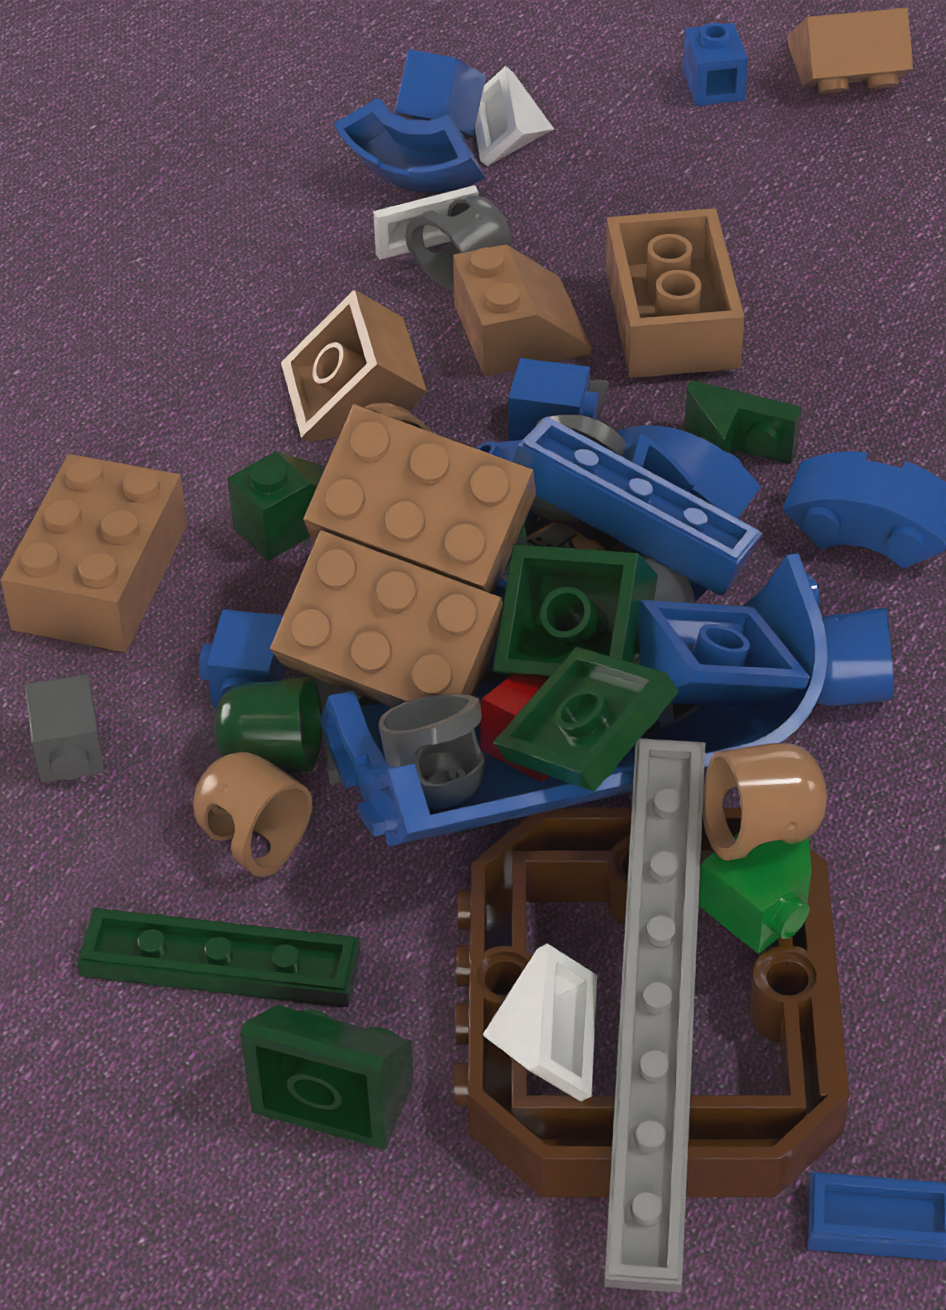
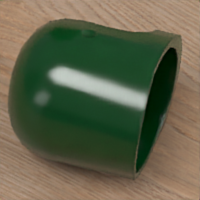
M305 676L281 681L246 683L229 689L219 701L214 720V735L220 757L236 752H248L266 759L285 773L312 772L317 762L322 741V726L320 723L322 716L321 700L314 677ZM300 705H301V712H302V719H303V731H304V739H303V742H302L301 722H300Z

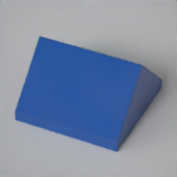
M653 600L640 601L638 619L641 666L662 671L669 675L679 691L670 703L759 707L806 689L810 679L809 675L754 607Z

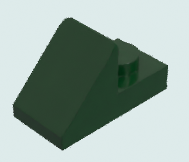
M690 380L686 387L684 430L705 439L733 455L735 451L791 464L798 450L802 407Z

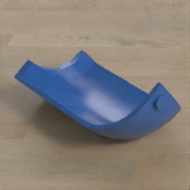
M799 553L786 555L766 585L742 606L754 607L809 675L810 679L806 689L759 707L705 705L660 734L653 737L643 734L640 738L705 742L704 776H706L710 759L715 752L770 743H782L800 727L814 708L822 691L827 670L828 650L825 626L819 610V590L814 578L810 574H806ZM510 676L480 683L475 695L476 698H479L480 707L482 706V698ZM355 691L330 695L320 718L328 748L344 788L357 786L365 801L358 804L359 817L374 837L385 834L386 842L389 846L633 792L636 743L618 763L614 772L601 783L595 792L551 776L541 783L481 751L485 757L486 769L482 785L471 798L454 807L429 810L415 763L395 768L386 762L378 723L381 716L392 707L382 703L360 707ZM480 723L474 728L478 745L480 736Z

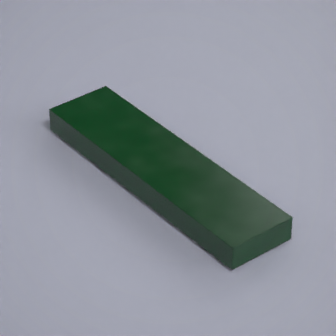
M93 907L77 965L79 974L82 977L348 1007L360 955L359 937Z

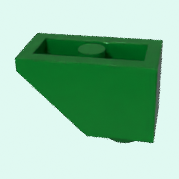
M739 833L734 836L735 840H737ZM809 837L804 841L794 844L785 843L782 839L765 842L753 848L745 858L724 860L719 858L714 852L700 863L698 906L758 954L779 937L782 939L790 938L804 924L810 911L808 905L811 879Z

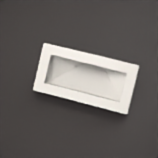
M506 66L484 85L475 132L480 161L486 166L495 163L554 130L513 71Z
M476 186L373 211L375 247L379 260L410 252L406 244L405 233L407 225L413 218L431 210L440 215L447 216L449 205L455 199L463 196H479ZM424 225L423 240L426 248L451 241L438 228Z
M545 944L535 951L483 1033V1036L526 1069L577 1100L583 1101L592 1097L597 975L551 945Z

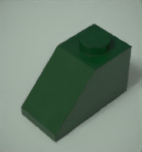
M275 451L228 477L233 529L267 561L310 538L311 536L303 518L326 466Z

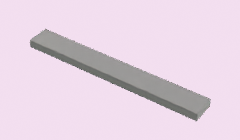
M640 738L636 742L604 1287L681 1293L705 742Z

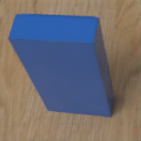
M810 1171L807 1250L946 1261V1182Z

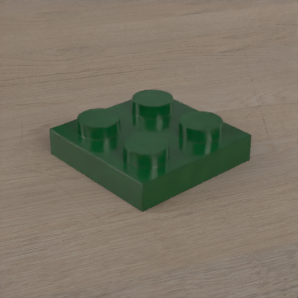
M576 646L493 743L506 761L595 792L601 783L614 772L618 763L646 730L657 721L659 715L679 691L665 672Z

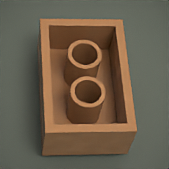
M716 208L607 217L605 269L629 378L740 369L745 317Z
M353 404L303 520L313 542L316 541L320 530L494 595L512 553L513 544L518 539L536 495L533 469Z
M68 454L1 578L11 630L126 653L188 525L181 474Z
M320 530L270 646V650L285 667L313 676L316 679L347 691H355V694L392 708L404 702L427 696L462 694L475 697L498 641L504 604L499 596Z

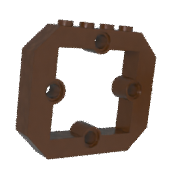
M723 807L727 825L734 837L740 832L741 807ZM560 808L530 815L471 862V889H458V930H470V945H457V987H470L469 1002L456 1003V1045H469V1062H455V1106L469 1107V1134L541 1197H609L615 1095H592V1097L583 1101H579L571 1095H527V1069L483 1036V1033L507 997L497 994L509 993L532 958L531 954L526 952V902H607L610 914L616 921L625 925L632 808ZM703 816L700 863L715 852L706 835ZM810 849L811 879L808 895V905L810 907L808 917L793 936L787 939L779 937L771 944L770 949L761 953L754 963L749 1017L752 1026L760 1035L771 1041L779 1042L783 1095H690L686 1197H777L843 1135L849 1101V1085L827 860L812 849ZM779 993H788L792 995H783Z

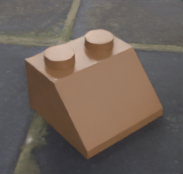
M908 8L806 17L787 35L788 46L802 87L818 86V93L820 94L849 90L848 83L867 81L868 89L899 85L898 78H902L913 70Z
M507 244L496 247H484L475 251L453 255L455 308L484 377L517 370L520 358L559 362L591 355L592 346L558 275Z
M355 289L281 362L301 438L308 442L339 437L353 404L365 407L371 403L387 402L410 411L416 406L420 398L427 393L404 318Z

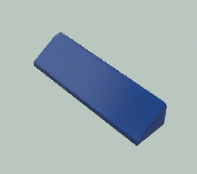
M545 417L518 444L512 461L533 469L536 496L717 595L723 596L728 591L762 535V532L549 417Z

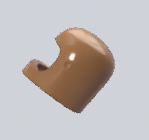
M770 743L717 751L711 757L705 777L702 816L710 845L719 858L724 860L745 858L753 848L774 840L782 839L785 843L789 844L801 842L810 837L822 824L827 807V789L824 775L816 759L802 746L789 743ZM736 786L738 787L742 810L741 827L737 840L731 834L723 810V800L726 793Z
M236 752L222 756L213 762L202 774L193 796L194 817L202 830L211 839L224 841L233 838L231 842L232 857L248 872L263 878L275 874L300 843L312 812V795L306 786L266 759L248 752ZM252 831L261 834L270 842V851L266 856L253 859L251 851Z

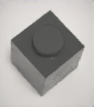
M89 674L25 684L31 741L40 782L72 780L81 776L105 773L97 714Z

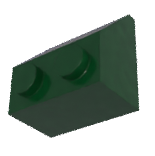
M513 544L493 671L497 674L549 678L576 646L635 663L640 654L638 633L640 601H654L658 574L638 553Z
M275 1005L245 1021L240 1036L252 1113L377 1148L387 1149L414 1081L412 1040L401 1038L385 1028H363L333 1020L327 1014L317 1010L304 1009L299 1011L280 1005Z

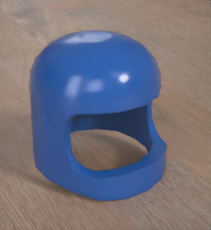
M887 607L856 613L822 616L827 638L828 661L823 688L816 703L824 706H846L892 701L894 699V676Z

